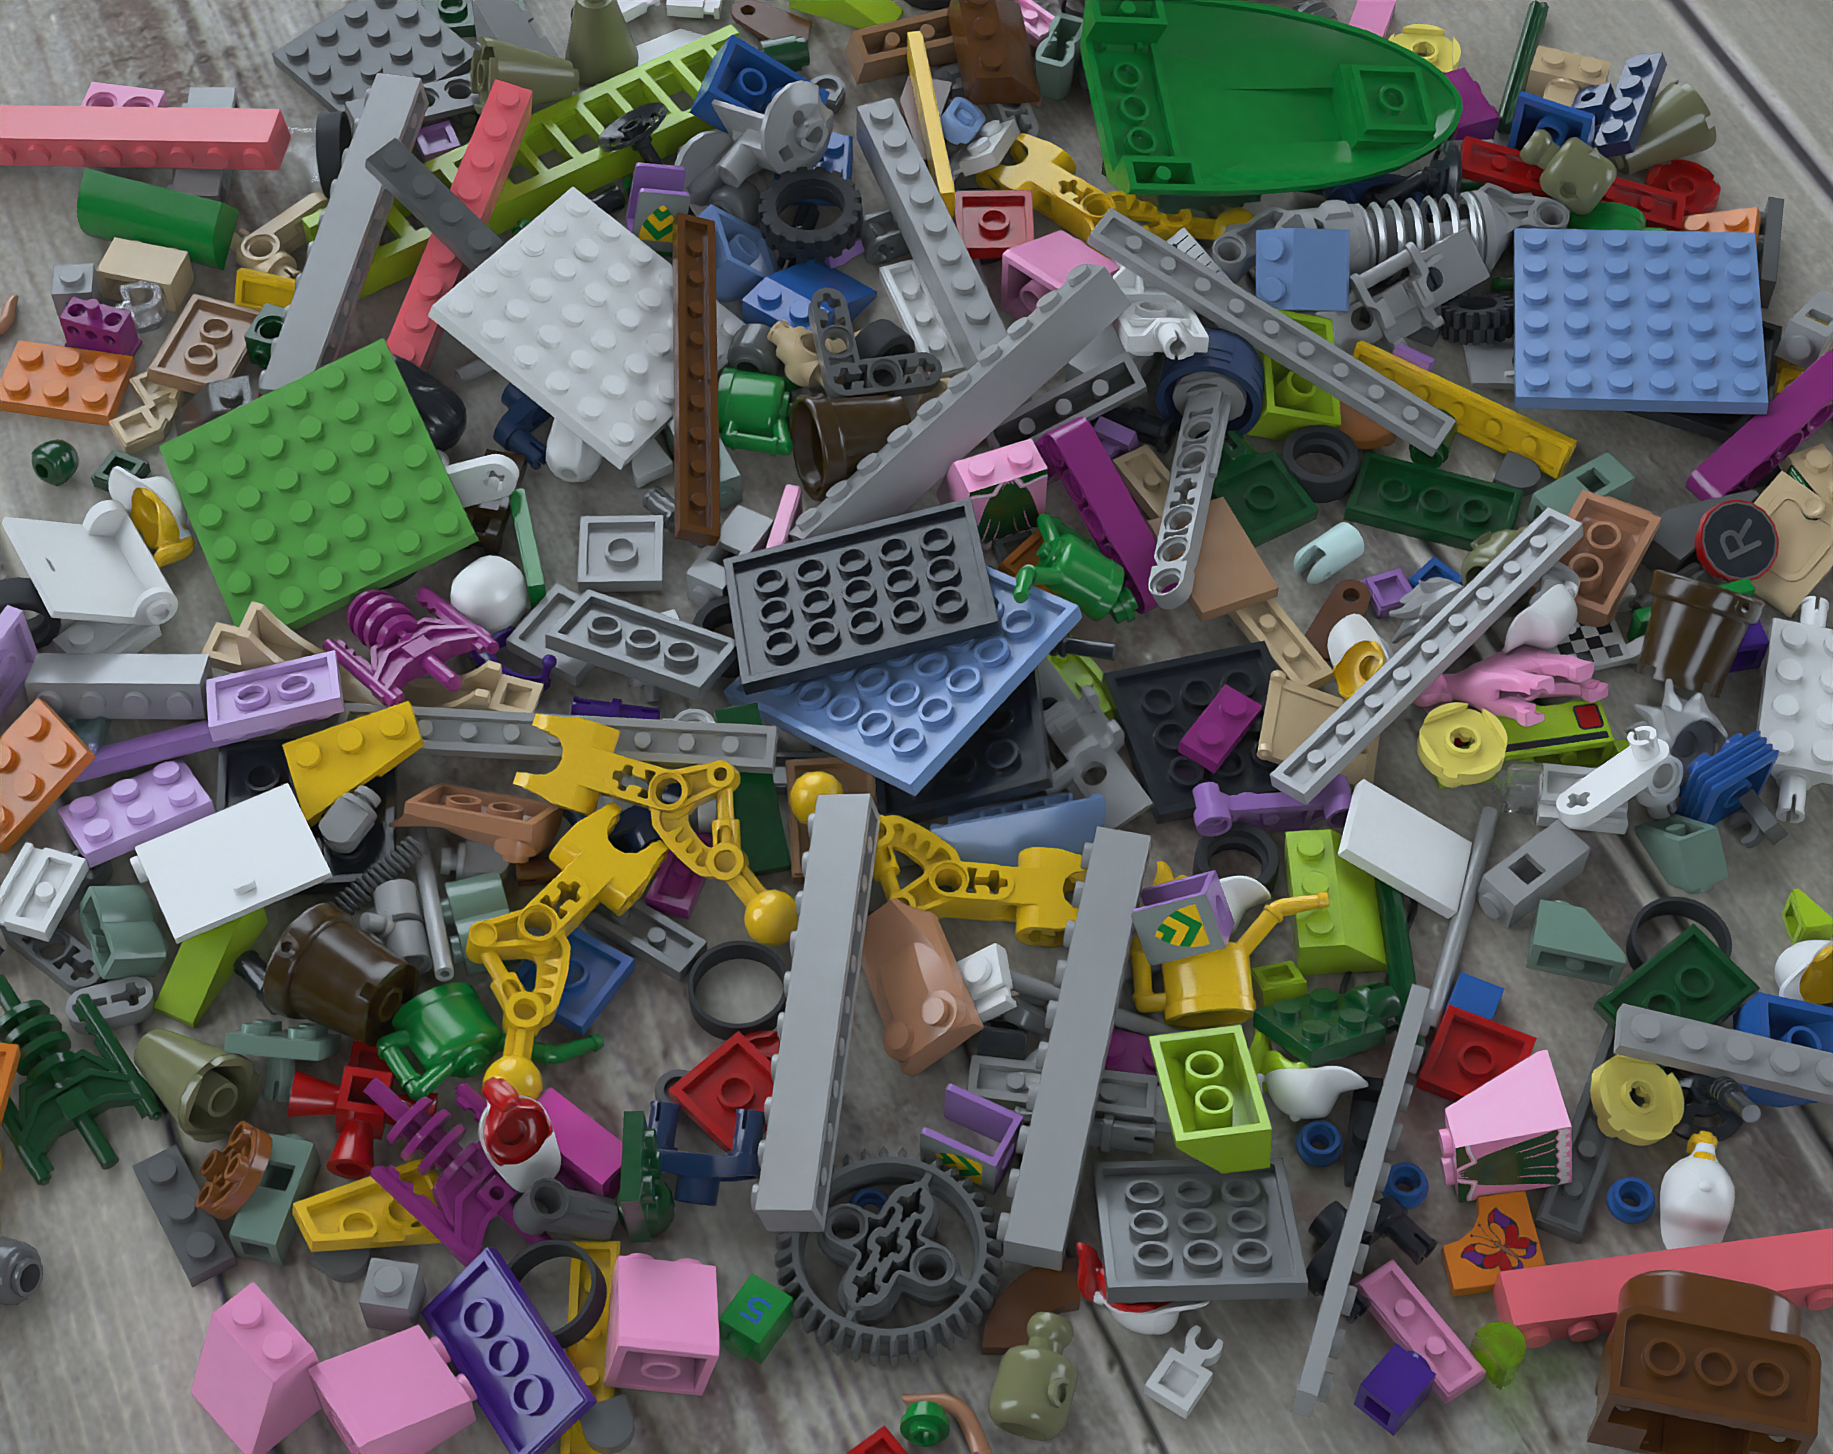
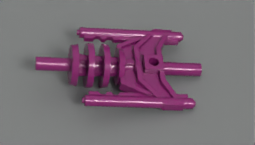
M422 586L418 590V596L415 597L416 602L422 607L426 606L430 614L435 613L437 619L424 617L416 621L410 609L400 600L384 591L376 589L367 590L359 594L352 603L348 604V625L358 640L370 650L371 664L360 655L356 656L355 651L348 649L347 644L342 639L336 642L333 639H327L322 647L325 652L335 650L339 664L366 686L372 695L384 706L391 707L403 703L402 699L405 698V695L401 690L408 682L418 677H423L428 673L449 691H457L462 685V678L445 665L444 662L454 656L473 650L480 654L487 652L492 655L499 650V644L479 624L471 622L428 586Z
M377 1077L368 1084L363 1092L397 1122L386 1137L391 1146L397 1144L401 1139L408 1142L400 1157L407 1163L419 1153L422 1154L425 1158L417 1168V1172L423 1176L428 1175L436 1167L442 1171V1174L431 1190L437 1207L423 1194H415L413 1184L402 1182L399 1177L400 1173L391 1164L386 1169L382 1165L379 1167L375 1165L370 1171L372 1173L370 1177L450 1249L451 1255L464 1267H467L484 1251L481 1246L486 1227L497 1216L501 1217L530 1245L541 1241L553 1240L547 1233L529 1235L517 1227L513 1219L515 1204L512 1201L520 1192L512 1188L493 1167L481 1146L480 1140L476 1144L472 1142L465 1149L458 1144L467 1131L462 1124H458L448 1133L443 1129L450 1119L451 1113L446 1109H442L431 1117L427 1112L434 1101L424 1096L410 1108ZM466 1082L464 1084L459 1083L455 1088L457 1090L455 1094L458 1096L455 1103L464 1111H472L474 1113V1120L480 1123L481 1116L487 1107V1101ZM560 1166L559 1172L553 1179L560 1181L566 1189L577 1191L578 1189L575 1188L577 1184L568 1176L569 1173Z

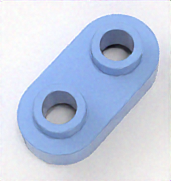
M955 97L940 117L944 138L955 145H959L960 142L969 144L986 120L984 114L977 106L962 97Z

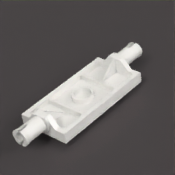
M1116 262L1119 270L1113 276V279L1132 304L1112 322L1126 352L1137 356H1151L1154 352H1165L1168 358L1174 359L1177 356L1178 360L1192 356L1194 352L1207 353L1209 336L1194 310Z
M1807 596L1801 601L1800 623L1778 618L1772 619L1769 627L1768 640L1770 643L1765 657L1756 731H1761V737H1767L1766 744H1773L1772 750H1779L1778 758L1770 772L1776 779V784L1780 787L1776 817L1778 820L1785 822L1787 811L1791 810L1789 823H1800L1805 819L1804 810L1807 790L1819 783L1833 785V629L1826 628L1827 611L1829 610L1828 600L1820 597L1818 609H1815L1816 596Z

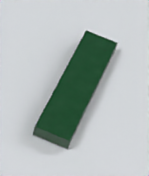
M757 702L714 710L716 723L762 725ZM739 772L741 777L740 785L733 792L735 819L740 820L741 849L748 857L750 870L756 877L790 871L791 862L773 775Z

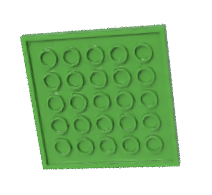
M384 338L159 446L235 627H240L253 601L264 604L281 622L292 631H295L352 603L359 594L367 590H379L479 541Z

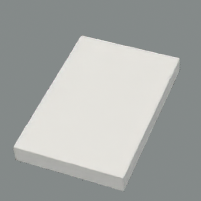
M1363 779L1354 787L1338 856L1449 919L1458 911L1472 842Z

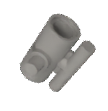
M396 879L382 883L373 892L375 907L369 908L360 918V928L364 931H369L372 938L404 958L411 965L417 967L419 976L424 975L432 968L433 960L426 922L422 916L416 886L413 882L406 879Z

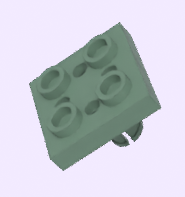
M254 1019V1023H242L241 1029L226 1033L224 1052L267 1057L266 1087L263 1099L273 1101L274 1098H277V1101L289 1102L295 1076L296 1060L320 1061L340 1053L342 1034L328 1033V1028L319 1024L301 1023L300 1027L282 1029V1021Z

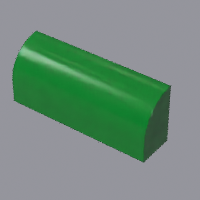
M85 168L77 198V218L80 228L86 235L110 242L116 237L167 248H176L187 251L192 263L224 271L240 210L215 200Z

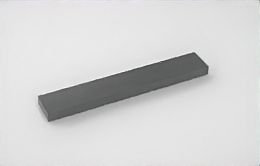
M1609 1025L1606 1027L1571 1122L1572 1182L1547 1187L1534 1223L1535 1228L1577 1244L1580 1243L1618 1138L1607 1137L1599 1129L1597 1124L1598 1116L1594 1111L1590 1093L1593 1071L1617 1055L1614 1054L1615 1031ZM1632 1088V1091L1630 1092L1631 1099L1635 1091V1088Z

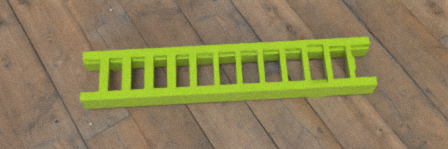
M730 24L573 95L571 98L531 114L530 122L511 168L522 164L532 177L514 185L507 176L487 227L496 235L512 229L520 219L526 218L531 220L538 217L572 187H575L585 195L634 172L636 163L645 162L639 152L633 151L631 147L617 151H603L600 147L581 154L570 141L588 134L598 145V139L605 130L603 126L614 122L635 108L659 102L663 103L667 109L666 117L651 134L653 138L651 144L660 159L677 152L678 147L686 144L688 140L697 134L716 129L689 113L691 108L682 112L668 96L685 90L695 101L702 85L701 81L704 80L713 57L732 34L740 38L736 28ZM615 142L611 143V146H617ZM469 143L423 163L449 190ZM555 149L566 162L548 170L538 156ZM396 197L385 226L389 227L397 237V240L382 247L378 244L358 300L415 274L432 234L426 226L416 231L405 219V217L412 213ZM322 210L302 218L307 246L316 238L319 229V216Z

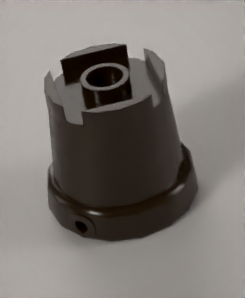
M823 393L797 396L792 404L790 416V436L794 446L793 457L804 490L812 500L821 502L828 498L826 494L832 486L842 480L849 479L858 470L857 465L863 458L880 451L888 443L887 438L894 430L912 422L906 404L900 396L894 397L895 393L827 399Z
M1656 569L1653 572L1649 590L1650 594L1654 596L1635 672L1644 675L1648 664L1656 667L1652 677L1663 682H1666L1667 679H1672L1673 685L1701 693L1704 682L1712 684L1714 687L1711 696L1719 698L1724 682L1748 628L1757 624L1765 603L1728 589Z
M320 903L306 909L298 916L278 940L267 963L263 981L264 1001L274 1013L289 1019H307L353 1038L356 1041H361L370 1047H376L379 1038L396 1032L391 1022L399 1011L401 1004L405 1005L417 996L420 984L419 971L417 967L411 965L404 958L360 930L352 917L336 905ZM288 944H292L291 950L285 952V947Z

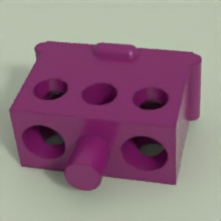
M72 297L59 317L66 338L65 347L134 357L143 343L138 338L130 311L99 304L96 299L83 300Z

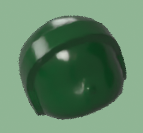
M56 439L44 442L31 453L32 466L36 475L42 481L54 486H60L67 482L79 466V457L76 449L64 440Z

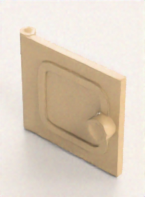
M1781 471L1754 502L1755 505L1766 511L1775 524L1779 538L1778 554L1770 570L1758 579L1751 581V583L1755 587L1754 593L1790 619H1793L1800 610L1801 601L1809 596L1833 569V505ZM1803 514H1804L1806 517H1809V518H1817L1818 520H1815V521H1813V520H1808V519H1806V518L1803 516Z
M1275 670L1271 673L1257 756L1262 760H1268L1280 765L1347 700L1285 679L1286 675L1284 672ZM1380 734L1339 773L1347 777L1351 790H1354L1355 785L1363 779L1373 784Z

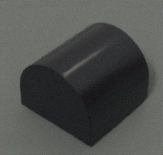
M988 1020L982 1023L984 1028L979 1032L977 1055L1025 1060L1028 1030L1007 1022Z

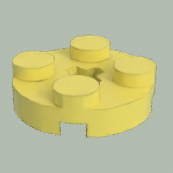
M1429 24L1408 25L1403 27L1401 34L1395 37L1393 34L1388 39L1416 54L1426 53V57L1422 58L1431 62L1443 73L1458 69L1461 56L1460 45L1454 37L1453 42L1445 37V30Z
M1447 703L1430 711L1424 719L1417 738V753L1421 762L1428 771L1437 776L1438 781L1442 785L1449 788H1456L1461 784H1477L1488 780L1500 771L1505 758L1508 737L1503 724L1494 714L1483 708L1481 713L1476 710L1467 709L1468 703ZM1454 738H1459L1462 742L1470 741L1472 744L1469 746V749H1460L1454 746Z
M1617 1054L1597 1067L1592 1073L1591 1101L1594 1111L1598 1116V1127L1607 1137H1618L1626 1143L1637 1146L1651 1145L1670 1134L1673 1127L1680 1122L1684 1113V1097L1681 1086L1673 1073L1666 1075L1664 1070L1656 1065V1063ZM1632 1088H1635L1637 1096L1644 1097L1645 1103L1641 1106H1637L1630 1097Z

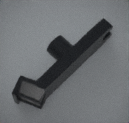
M1359 1075L1368 1082V1087L1353 1090L1343 1173L1344 1185L1346 1187L1351 1186L1353 1177L1357 1176L1383 1086L1382 1078Z

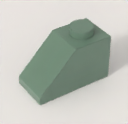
M1671 813L1667 818L1654 819L1634 827L1636 836L1667 884L1686 890L1689 894H1699L1713 889V883L1729 878L1718 827Z
M1540 899L1532 923L1526 968L1616 986L1625 965L1626 955L1588 910L1572 906L1565 901Z

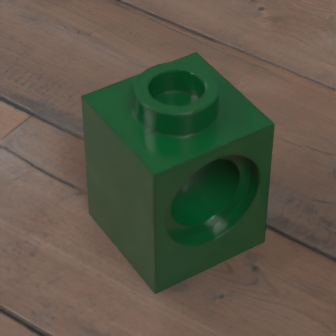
M265 303L244 335L252 364L267 369L271 358L272 342L274 338L279 337L283 326L285 308Z

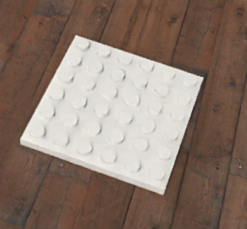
M575 187L569 189L433 304L428 317L620 470L666 427L667 421L674 416L673 266ZM716 301L717 365L719 376L724 367L729 366L727 354L736 332L746 324Z

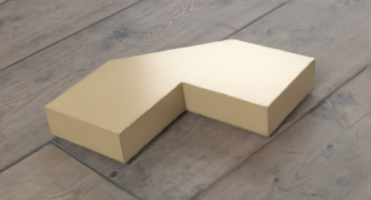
M147 371L129 379L132 390L143 406L108 421L114 436L125 453L133 455L166 440L185 399L183 390L149 382L147 380Z

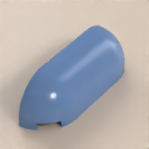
M1072 792L977 808L948 815L949 824H931L930 831L956 849L961 861L1014 867L1018 866V854L1026 848H1059L1075 854L1083 851L1085 842H1094L1097 826H1104L1106 818L1105 797L1094 793L1090 798L1073 801Z

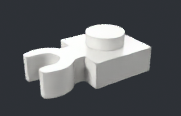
M1197 1325L1192 1327L1186 1335L1184 1354L1170 1347L1146 1382L1143 1392L1184 1419H1187L1212 1381L1213 1372L1205 1367L1211 1366L1219 1360L1223 1348V1341L1219 1338L1213 1347L1208 1350L1198 1348L1196 1342L1200 1337L1201 1327Z

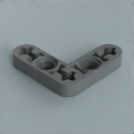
M826 287L819 289L813 294L808 306V318L824 388L830 399L876 396L895 393L894 397L925 394L931 392L937 386L942 375V365L930 353L917 352L860 360L844 295L834 288ZM822 302H827L830 308H835L831 317L832 325L826 327L829 321L825 309H820ZM830 337L842 339L845 342L846 351L842 354L831 353L825 346V340ZM918 366H922L924 372H931L927 380H923L921 374H914ZM879 369L889 371L893 375L894 384L888 387L878 385L874 381L873 372ZM862 372H864V381H859ZM903 375H908V377H907V379H906V381H905V384H904V383H903ZM839 376H844L846 382H853L849 390H844L842 384H836Z
M78 849L71 853V855L83 858ZM110 860L99 864V867L94 871L89 868L49 942L8 931L5 926L0 925L7 943L70 995L82 988L106 983L108 980L103 979L98 973L92 951L59 925L79 909V904L89 886H105L109 882L113 874ZM61 943L66 946L65 951L57 958L46 959L41 956L44 948L50 944ZM75 962L76 967L81 972L87 975L92 972L93 976L88 980L84 977L77 979L71 966Z

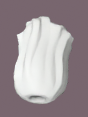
M554 417L546 448V462L550 470L562 481L570 483L584 482L591 479L599 468L603 456Z

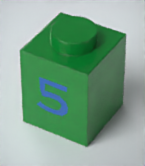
M752 1273L718 1319L720 1339L723 1346L740 1359L750 1357L759 1364H762L794 1319L791 1315L793 1297Z

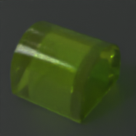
M1495 1321L1486 1324L1475 1332L1469 1351L1485 1369L1487 1378L1496 1389L1501 1390L1509 1385L1517 1376L1526 1353V1341L1520 1330L1512 1324Z

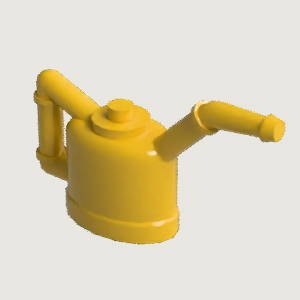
M1328 892L1275 900L1263 907L1264 911L1236 943L1228 941L1226 948L1162 963L1164 993L1153 992L1151 965L1147 961L1138 934L1134 935L1129 957L1132 959L1134 982L1132 999L1135 1002L1136 1009L1141 1013L1163 1011L1164 1024L1179 1029L1217 1028L1253 1019L1256 1002L1253 999L1249 955L1274 926L1283 921V917L1317 908L1322 910L1329 907Z

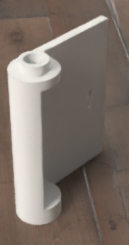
M105 500L95 504L88 511L83 524L4 517L2 525L51 618L155 626L165 623L176 613L178 600L122 503L116 500Z
M288 783L135 846L138 855L130 858L140 884L149 880L176 944L333 878Z

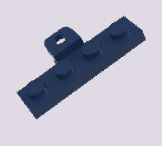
M1663 52L1651 55L1638 54L1631 59H1627L1615 91L1610 82L1587 87L1577 92L1571 107L1595 115V126L1597 127L1594 130L1595 141L1592 148H1597L1598 152L1606 158L1634 153L1667 66Z

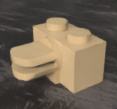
M1538 45L1530 68L1525 92L1571 107L1578 91L1607 83L1612 62Z

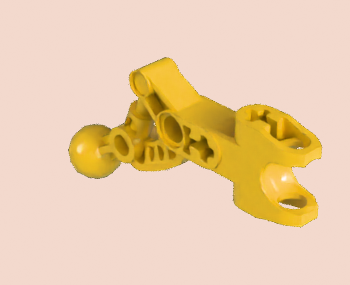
M1024 133L1019 134L1011 145L1010 154L1017 165L1006 166L999 164L996 167L976 173V182L981 188L994 191L1032 190L1033 209L1047 216L1057 225L1086 243L1090 233L1110 207L1132 221L1151 222L1142 227L1164 241H1168L1183 227L1193 238L1215 241L1225 233L1227 225L1248 223L1255 217L1249 210L1235 207L1220 213L1217 219L1192 217L1191 211L1186 206L1178 204L1175 200L1167 197L1132 195L1116 190L1104 193L1085 180L1075 176L1076 165L1067 152L1051 142ZM1022 146L1028 150V154L1023 150ZM989 175H990L1000 186H998V185H996L995 183H993L992 180L990 179ZM1088 245L1090 248H1092L1093 250L1097 251V252L1100 253L1101 255H1103V256L1109 258L1108 256L1104 255V254L1101 253L1100 251H1098V250H1096L1095 248H1093V247H1091L1090 245Z
M535 714L532 726L559 739L563 747L562 760L557 768L548 774L516 772L513 781L514 785L543 797L561 809L585 816L595 812L600 795L649 809L651 811L652 826L666 846L696 874L705 879H718L727 883L746 907L744 926L749 936L755 942L767 947H775L790 941L791 932L797 931L799 917L796 912V901L786 892L776 889L767 890L750 870L748 857L741 849L740 820L734 819L733 792L740 785L741 777L735 767L725 760H717L675 770L665 769L614 754L620 731L580 717ZM636 776L641 781L649 784L648 791L635 785L625 787L621 784L623 777ZM672 783H680L682 794L679 800L673 804H664L662 793L665 787ZM716 799L717 820L712 821L713 847L710 848L700 840L692 829L689 817L697 807Z
M823 771L807 772L796 780L790 790L789 804L795 817L801 823L808 825L809 814L815 813L817 795L844 794L841 783L833 775ZM880 815L881 820L873 879L881 882L887 902L891 899H898L913 908L934 913L938 919L946 917L1016 922L1015 936L1019 942L1032 946H1063L1067 921H1076L1078 909L1072 908L1064 895L1068 891L1075 889L1076 881L1085 882L1087 870L1081 869L1082 855L1059 848L1031 847L1020 851L1018 854V867L964 862L960 860L956 849L924 827L897 815ZM893 850L907 855L924 872L921 877L903 889L900 888L896 877L900 869ZM947 885L956 891L948 893L940 890L938 887ZM967 889H972V893H967Z
M614 801L578 821L558 841L551 851L549 859L563 871L523 909L485 921H477L469 929L465 949L466 956L474 963L484 964L493 980L490 988L504 1011L502 1026L506 1033L503 1057L495 1061L486 1070L483 1086L484 1082L492 1077L497 1079L503 1078L515 1088L519 1095L527 1096L534 1100L540 1098L543 1084L540 1071L531 1061L534 1037L537 1036L540 1029L553 1021L562 998L569 970L571 950L567 936L600 903L604 904L617 916L623 915L643 895L648 883L667 858L669 848L661 840L651 843L647 848L638 853H624L613 847L608 840V836L620 820L619 814L623 810ZM558 902H560L563 905L559 908V912L557 915L556 910ZM531 927L544 930L546 935L540 937L533 936L526 929ZM517 959L534 961L537 971L533 992L526 991L516 973L508 972L502 961Z

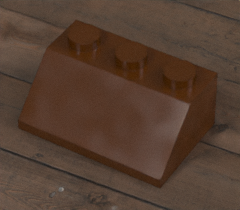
M951 0L947 14L965 98L974 105L1040 102L1041 95L1021 6L1014 0Z

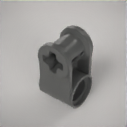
M890 208L863 216L862 233L859 238L865 249L864 255L868 263L877 266L890 262L894 258L910 254Z

